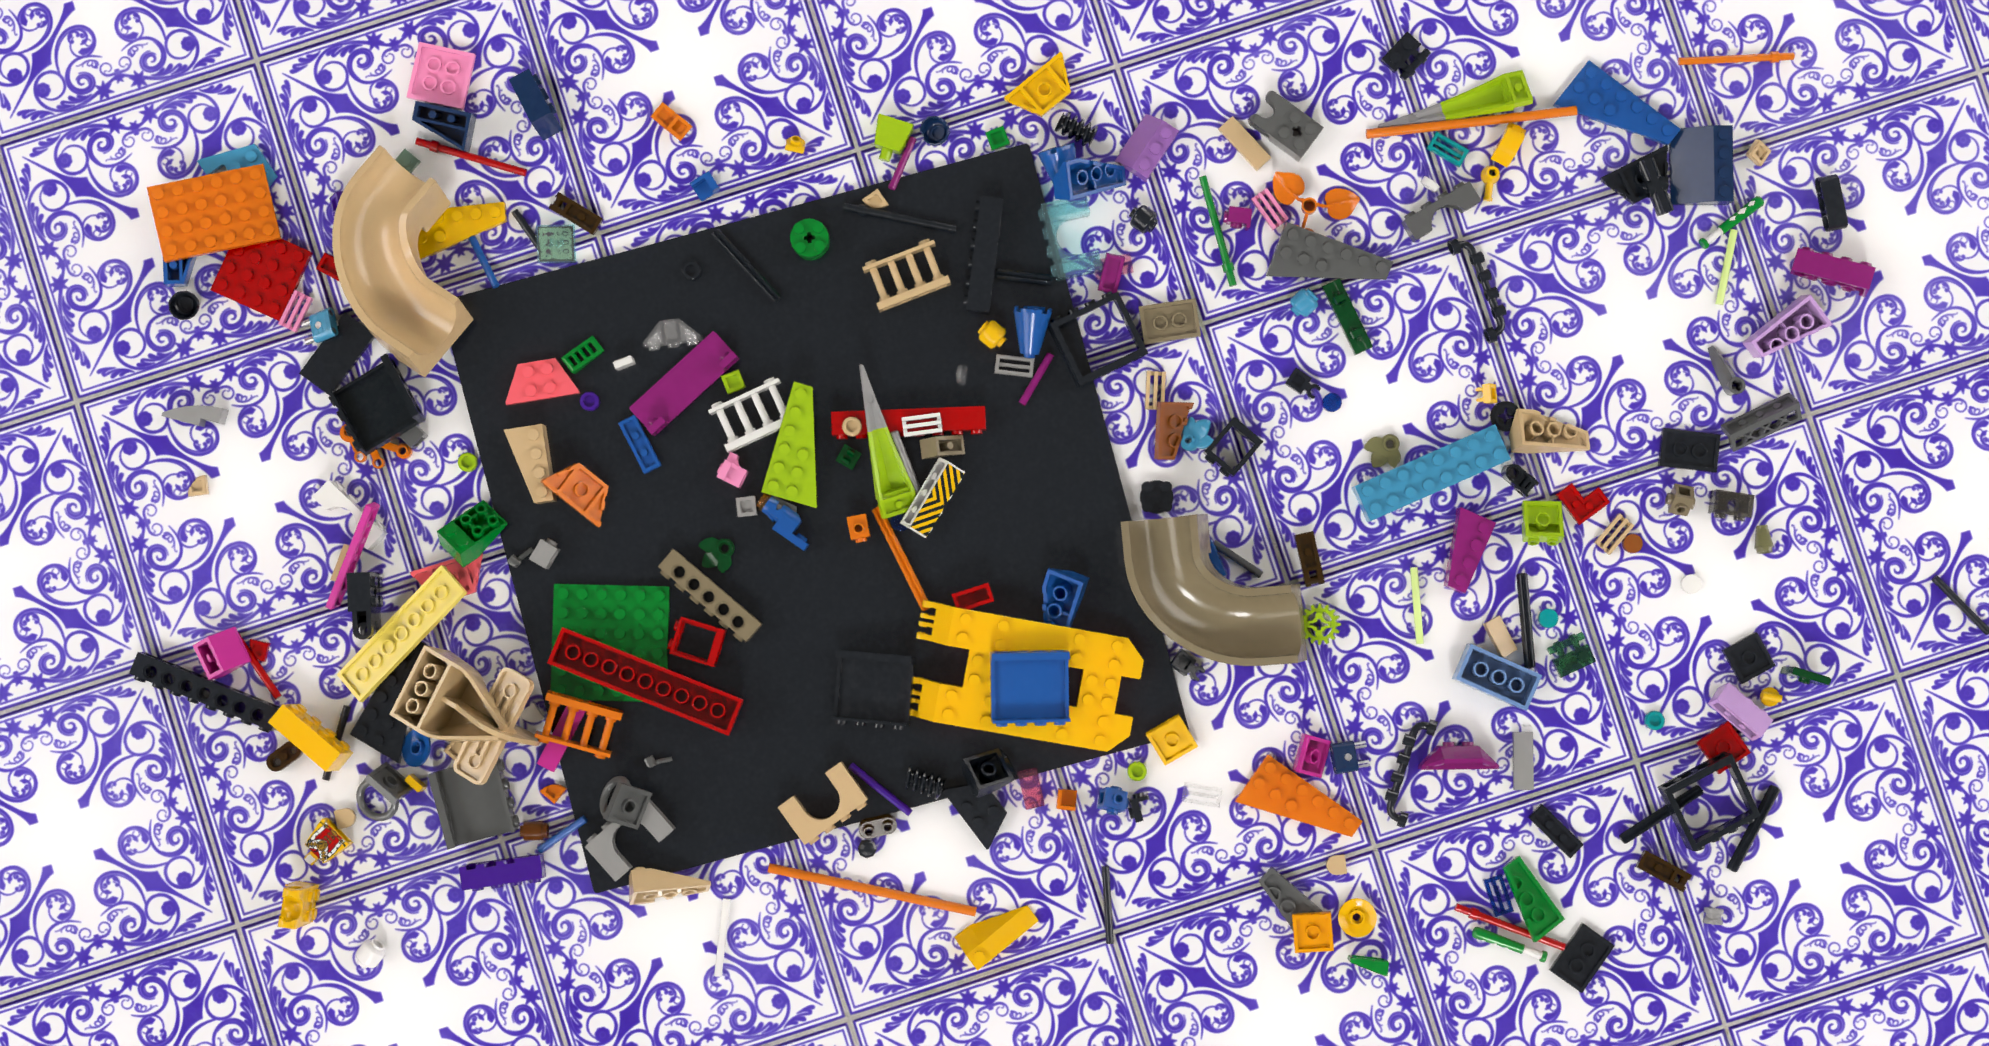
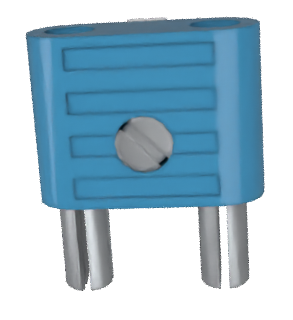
M331 307L309 316V319L301 322L303 328L311 326L312 336L304 339L306 345L314 342L320 343L338 335L337 326L339 324Z

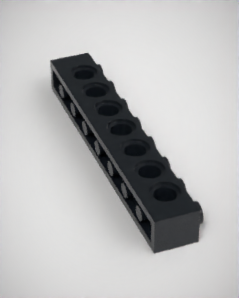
M146 652L137 653L129 674L135 676V680L144 683L149 681L153 687L161 690L166 688L170 690V694L181 697V695L186 696L189 702L206 704L205 708L209 710H221L224 716L229 718L238 717L241 719L240 722L250 726L252 723L258 725V729L269 733L276 730L268 721L280 706L213 679L208 680V677ZM153 666L157 670V673L154 677L151 675L150 672ZM170 674H173L174 676V682L172 684L168 681V677ZM188 681L192 683V689L190 691L186 689V683ZM205 688H208L210 691L208 698L203 694ZM223 695L228 698L226 705H223L221 702ZM241 702H243L246 706L244 712H241L239 710V704ZM259 709L263 711V718L261 720L257 717Z

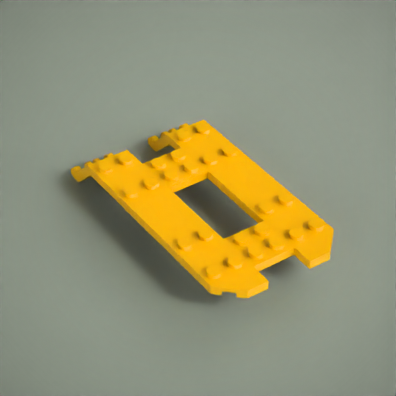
M923 600V607L935 608L936 611L935 616L928 613H920L921 618L934 621L933 623L919 621V626L931 627L932 632L927 634L918 631L916 638L947 646L969 649L962 687L914 676L913 684H921L922 687L921 691L915 689L912 691L913 695H918L920 698L912 697L911 703H918V709L911 708L910 716L942 724L1108 752L1130 736L1133 717L1115 713L1121 676L1140 679L1144 660L1128 637L969 610ZM990 651H1070L1069 667L1083 669L1076 706L1069 705V718L1071 722H1066V725H1054V722H1046L1045 726H1035V723H1027V726H1015V723H1007L1008 726L997 727L996 724L991 722Z

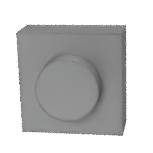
M756 496L736 498L738 517L758 515Z

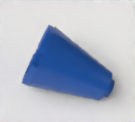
M1074 142L1038 153L1052 183L1062 163L1076 159Z
M1014 306L1019 350L1021 354H1024L1025 358H1035V355H1039L1052 314L1051 308L1045 311V307L1024 306L1019 309V306Z

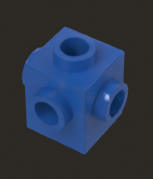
M1118 786L1100 789L1097 809L1106 810L1107 814L1118 815V813L1125 811L1128 807V792L1122 791V788Z

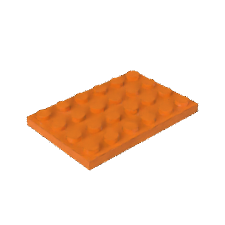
M264 164L147 187L165 263L281 239Z

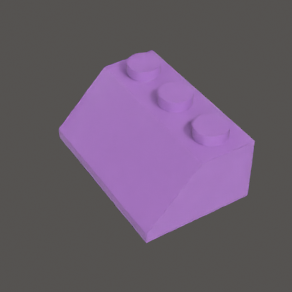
M1146 114L1114 162L1124 166L1126 170L1147 182L1177 137L1179 130L1164 120Z

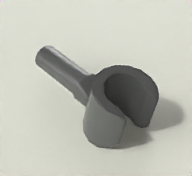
M530 547L519 557L513 554L507 562L516 568L534 550Z
M652 755L645 758L644 762L647 767L651 768L660 763L672 761V756L655 760Z

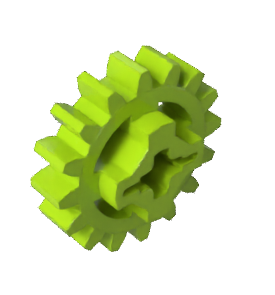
M1319 603L1318 608H1316L1313 604L1311 605V610L1307 608L1304 610L1306 615H1303L1305 639L1310 637L1312 644L1316 640L1318 645L1322 644V640L1328 644L1329 638L1332 640L1336 639L1334 633H1340L1336 629L1337 626H1341V623L1337 622L1340 615L1335 616L1336 609L1330 611V605H1326L1323 608L1322 603ZM1316 612L1315 618L1313 620H1308L1311 614ZM1325 613H1327L1332 620H1328L1325 617ZM1319 619H1321L1322 623L1328 625H1325L1321 627V629H1319V626H1316L1312 623H1316L1319 621ZM1308 628H1312L1315 631V635ZM1327 628H1332L1331 632L1328 635L1324 636L1325 630Z

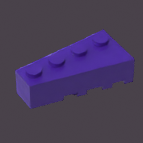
M543 853L470 863L459 867L462 891L470 889L472 891L484 890V887L491 886V889L501 888L503 884L510 883V886L521 885L522 881L528 880L530 883L541 882V878L546 877Z

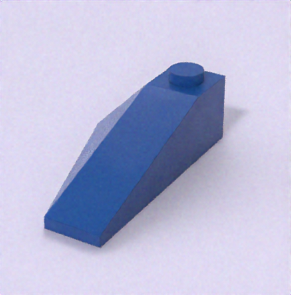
M1082 158L1064 161L1053 179L1055 199L1073 200L1126 185L1124 166Z

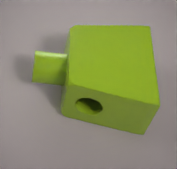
M882 114L878 115L874 145L876 148L881 149L879 160L890 162L892 153L902 154L914 130V124Z

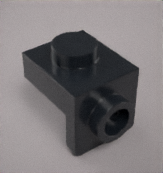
M1143 792L1133 794V798L1129 799L1131 807L1128 808L1130 818L1135 819L1136 823L1144 821L1139 802L1149 799L1148 794L1144 795Z

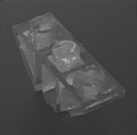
M679 318L659 321L644 340L643 346L649 348V351L660 350L661 346L677 348L679 344L687 343V346L698 345V341H703V338Z

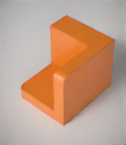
M1058 788L1056 809L1076 811L1077 790Z

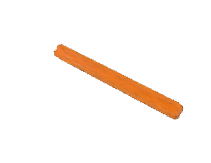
M879 506L874 508L872 512L921 610L926 611L930 609L922 606L923 600L928 599L888 519L881 518Z

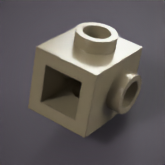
M1675 483L1671 493H1667L1665 504H1668V513L1688 516L1690 509L1693 510L1695 506L1694 487Z

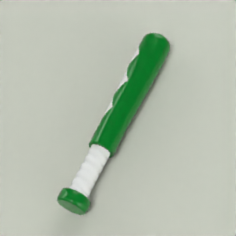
M1756 196L1719 225L1709 236L1701 238L1699 240L1700 246L1703 249H1707L1709 244L1721 234L1724 235L1764 205L1762 197Z
M1475 927L1472 931V937L1520 954L1524 953L1538 958L1543 963L1547 959L1548 952L1546 951L1540 952L1526 947L1525 944L1480 927Z

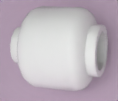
M377 939L364 941L356 951L358 964L363 968H375L385 956L384 945Z

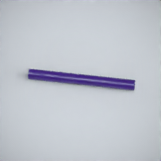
M852 762L848 768L850 771L907 816L913 811L911 808Z

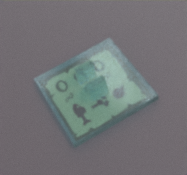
M536 225L538 263H576L575 225Z

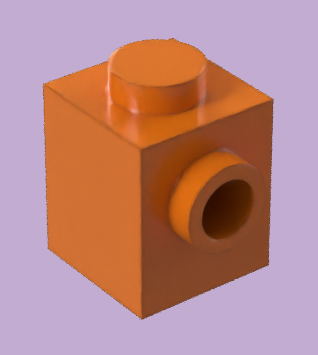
M860 514L847 517L851 540H855L856 543L866 542L867 538L871 537L867 515Z

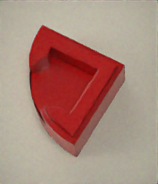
M250 639L249 645L253 654L258 660L266 662L270 643Z

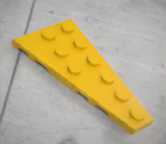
M505 202L447 208L428 232L421 229L418 236L420 260L455 246L471 236L506 223Z

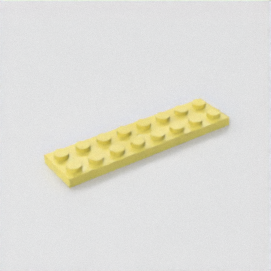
M441 565L337 673V676L359 702H364L468 592L450 571Z

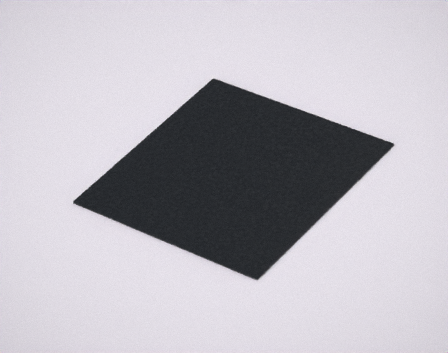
M1028 144L1018 145L900 177L895 190L888 188L891 181L888 180L509 282L497 288L491 287L457 296L474 320L453 343L451 348L493 508L507 522L505 528L500 532L507 561L513 554L519 557L530 547L534 550L540 539L547 540L549 538L557 543V548L561 549L549 569H545L531 561L529 558L532 553L525 557L516 568L508 564L547 713L550 704H548L549 701L545 700L548 690H551V665L547 662L552 652L554 584L670 587L669 641L675 636L674 625L677 619L680 620V617H686L725 629L718 623L720 621L715 615L711 617L704 611V605L701 603L697 605L689 598L691 594L686 590L684 592L679 590L674 585L676 582L671 577L668 580L660 573L661 569L658 566L675 549L763 624L748 642L745 640L741 642L734 637L733 634L735 632L731 628L725 629L727 632L716 667L669 654L670 649L668 650V670L744 700L730 736L645 702L592 701L623 710L621 721L617 720L613 724L606 750L612 751L610 758L600 759L595 757L593 753L567 747L560 764L575 821L582 816H585L588 820L587 823L578 828V833L595 893L629 885L630 872L636 867L652 868L674 873L799 839L778 809V806L795 795L805 810L813 817L827 818L832 816L839 807L840 797L825 773L841 761L847 769L853 762L909 808L943 800L947 797L943 791L937 800L934 799V793L930 797H927V791L921 795L920 788L916 792L912 791V785L906 790L904 781L910 765H912V771L918 767L919 774L926 770L927 777L931 772L934 773V779L941 775L942 782L947 777L944 788H954L967 784L962 772L963 759L1000 748L1008 756L1017 773L1016 779L1149 744L1151 742L1145 733L1178 713L1188 728L1173 669L1169 665L1170 658L1163 633L1147 617L1138 604L1127 578L1121 522L1132 521L1094 381L1077 388L1048 327L1040 353L1035 355L1033 376L1047 352L1054 357L1025 406L1019 403V400L1032 378L994 374L997 354L1024 357V354H1021L1019 350L1014 306H1019V309L1024 306L1045 307V311L1051 308L1052 314L1049 324L1052 323L1051 319L1059 315L1063 318L1068 315V311L1074 309ZM878 189L889 204L887 207L880 208L879 210L956 225L957 229L956 233L870 215L861 216L856 212L843 210L845 202L855 205L865 204L862 199ZM981 196L1004 198L989 315L966 312V307L963 306L964 295H968L969 288L965 287L966 278L971 276V269H968L969 257H973L974 250H970L971 239L976 237V231H973L974 219L978 220L979 213L975 212L976 200L980 201ZM801 220H818L822 222L828 231L830 246L819 259L806 260L800 257L791 245V231L793 226ZM716 229H720L781 295L782 298L777 303H773L711 235ZM809 236V238L806 240L808 241V243H812V240L814 238L812 236ZM922 240H934L936 246L931 248L940 273L943 276L948 275L951 285L879 312L876 303L880 302V296L871 273H864L862 267L866 266L865 263L871 260H876L877 262L916 247ZM924 251L914 254L913 257L922 280L926 283L933 281L932 278L934 276ZM906 258L896 261L895 263L905 288L908 290L915 288L914 285L916 283ZM695 261L700 265L702 272L697 280L690 281L683 276L682 267L686 262ZM886 265L878 268L877 270L887 295H890V297L897 295L898 289L889 266ZM1003 268L1051 274L1052 282L1051 285L997 279L995 277L996 269ZM1076 318L1058 328L1083 377L1091 373ZM994 320L1006 329L1004 336L1006 341L1000 348L996 346L990 349L979 340V333L977 332L986 321ZM714 331L739 358L723 375L739 369L746 388L728 395L722 378L719 377L656 436L651 435L639 420L662 466L644 474L618 423L634 415L629 409L630 406ZM594 336L605 351L576 374H573L561 358L588 338ZM592 343L588 345L594 353L597 351ZM586 348L582 349L586 356L589 357L590 354ZM580 353L576 354L582 362L584 360ZM629 355L634 358L635 365L619 371L615 369L614 361ZM572 357L570 360L576 366L577 362ZM556 358L580 391V394L506 405V399L517 364ZM1000 359L1001 363L1030 366V362ZM860 364L865 368L880 410L985 406L986 431H982V434H971V431H963L965 454L941 457L965 473L928 536L924 538L900 523L906 512L887 519L928 601L955 607L951 594L989 583L994 601L969 610L1044 623L1042 585L1048 568L1069 570L1089 577L1084 596L1071 628L1128 637L1144 660L1140 679L1121 676L1115 713L1132 716L1133 721L1130 736L1108 752L942 724L910 716V726H904L903 730L892 729V725L886 724L885 728L873 727V723H866V726H856L853 721H847V724H836V720L830 719V716H833L838 666V658L835 657L836 650L915 656L914 676L961 687L969 649L947 646L916 638L918 631L927 634L932 632L931 627L919 626V621L931 623L934 621L921 618L920 613L923 612L935 616L936 609L921 610L872 512L874 508L878 507V502L875 498L868 435L866 439H856V436H848V439L838 440L836 436H832L831 412L865 410ZM999 367V370L1029 373V370ZM774 377V379L779 378L781 382L776 387L785 407L787 406L794 381L813 387L817 508L779 498L797 507V514H799L802 523L794 535L800 533L808 539L806 543L809 546L806 551H803L772 528L776 522L774 521L773 523L762 512L770 497H776L762 493L761 490L779 431L732 452L739 456L740 467L749 471L741 488L717 477L719 466L727 460L730 454L724 446L728 443V437L717 413L711 415L708 410L712 409L711 405L719 401L725 403L764 385L763 381ZM769 389L759 393L770 420H773V422L779 420L781 414ZM585 392H593L598 395L600 405L596 410L586 411L581 407L580 397ZM752 397L742 401L741 403L752 427L756 430L762 428L763 421ZM735 406L724 409L735 436H738V438L745 436L744 432L746 430ZM537 424L545 425L553 474L578 462L607 484L609 488L605 497V508L602 510L601 526L596 527L558 496L555 502L534 503L504 430ZM944 432L943 436L955 435H952V432ZM925 434V436L901 437L920 487H922L938 458L922 459L920 440L936 437L932 436V434ZM845 444L862 453L853 471L836 461ZM756 496L758 515L738 517L736 498ZM866 514L871 537H868L866 542L856 543L855 540L852 541L850 538L847 517ZM710 537L717 540L729 539L734 543L735 550L731 555L732 564L728 570L721 573L718 566L712 568L702 566V560L706 552L699 547V543L704 539ZM723 545L722 551L727 552L729 549L728 545ZM682 566L676 569V576L679 578L684 576L685 570ZM693 579L690 582L691 589L696 590L699 588V581ZM711 591L707 592L705 600L708 603L712 602L714 594ZM722 604L719 607V612L722 615L728 613V605ZM737 616L734 619V625L738 628L743 625V618ZM686 623L678 650L708 659L716 632ZM1069 667L1070 706H1076L1083 669ZM913 684V689L921 691V684ZM912 694V697L920 698V696ZM911 703V708L917 710L918 703ZM560 704V707H557L551 728L552 733L566 708L565 705ZM586 713L572 738L573 741L580 742L588 716ZM598 715V717H595L588 745L599 747L606 724L604 716ZM652 755L655 760L672 756V761L660 763L651 768L646 766L644 759ZM849 770L869 799L865 801L867 805L861 810L857 811V809H854L850 812V818L843 823L839 820L834 825L836 828L861 822L866 818L891 814L901 810ZM624 776L629 780L631 786L652 793L650 799L676 829L661 842H658L642 824L639 825L638 830L621 825L616 833L615 843L619 852L633 867L615 882L585 846L588 844L586 840L594 833L597 835L603 831L601 827L607 822V820L603 819L600 811V798L604 787L612 778ZM616 786L610 792L607 805H609Z

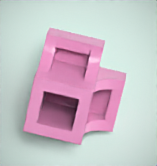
M730 452L727 460L719 466L717 477L741 488L749 471L741 468L738 461L739 456Z

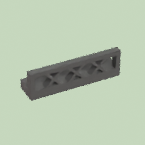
M1791 393L1784 394L1722 424L1721 430L1729 438L1731 450L1733 452L1802 420L1800 403ZM1795 411L1794 416L1787 418L1789 413ZM1778 419L1776 424L1770 427L1772 421ZM1760 427L1759 432L1753 435L1754 430ZM1744 436L1740 442L1735 443L1736 438Z

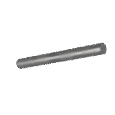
M898 430L891 432L892 438L917 495L921 487Z

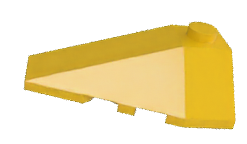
M1026 905L971 924L954 938L978 971L1039 920Z

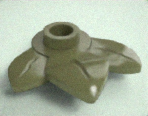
M1387 434L1383 438L1373 437L1364 446L1365 450L1372 452L1371 464L1373 468L1381 467L1386 463L1395 468L1401 459L1398 450L1400 442L1393 434ZM1388 440L1393 442L1392 447L1386 445Z

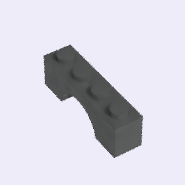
M1463 181L1453 187L1454 191L1449 194L1445 191L1437 196L1438 200L1434 203L1429 201L1420 207L1422 210L1415 213L1412 211L1404 216L1405 220L1401 224L1412 242L1417 241L1432 231V218L1437 210L1452 208L1462 214L1481 202L1470 181L1466 184Z

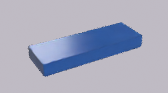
M632 415L619 422L618 424L643 473L647 474L662 466L638 418Z

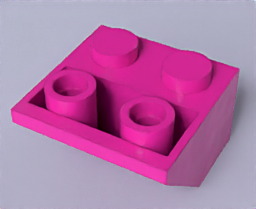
M236 627L208 636L193 645L208 680L222 678L251 662Z

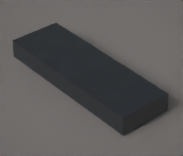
M1540 804L1527 817L1570 859L1584 845L1543 804Z

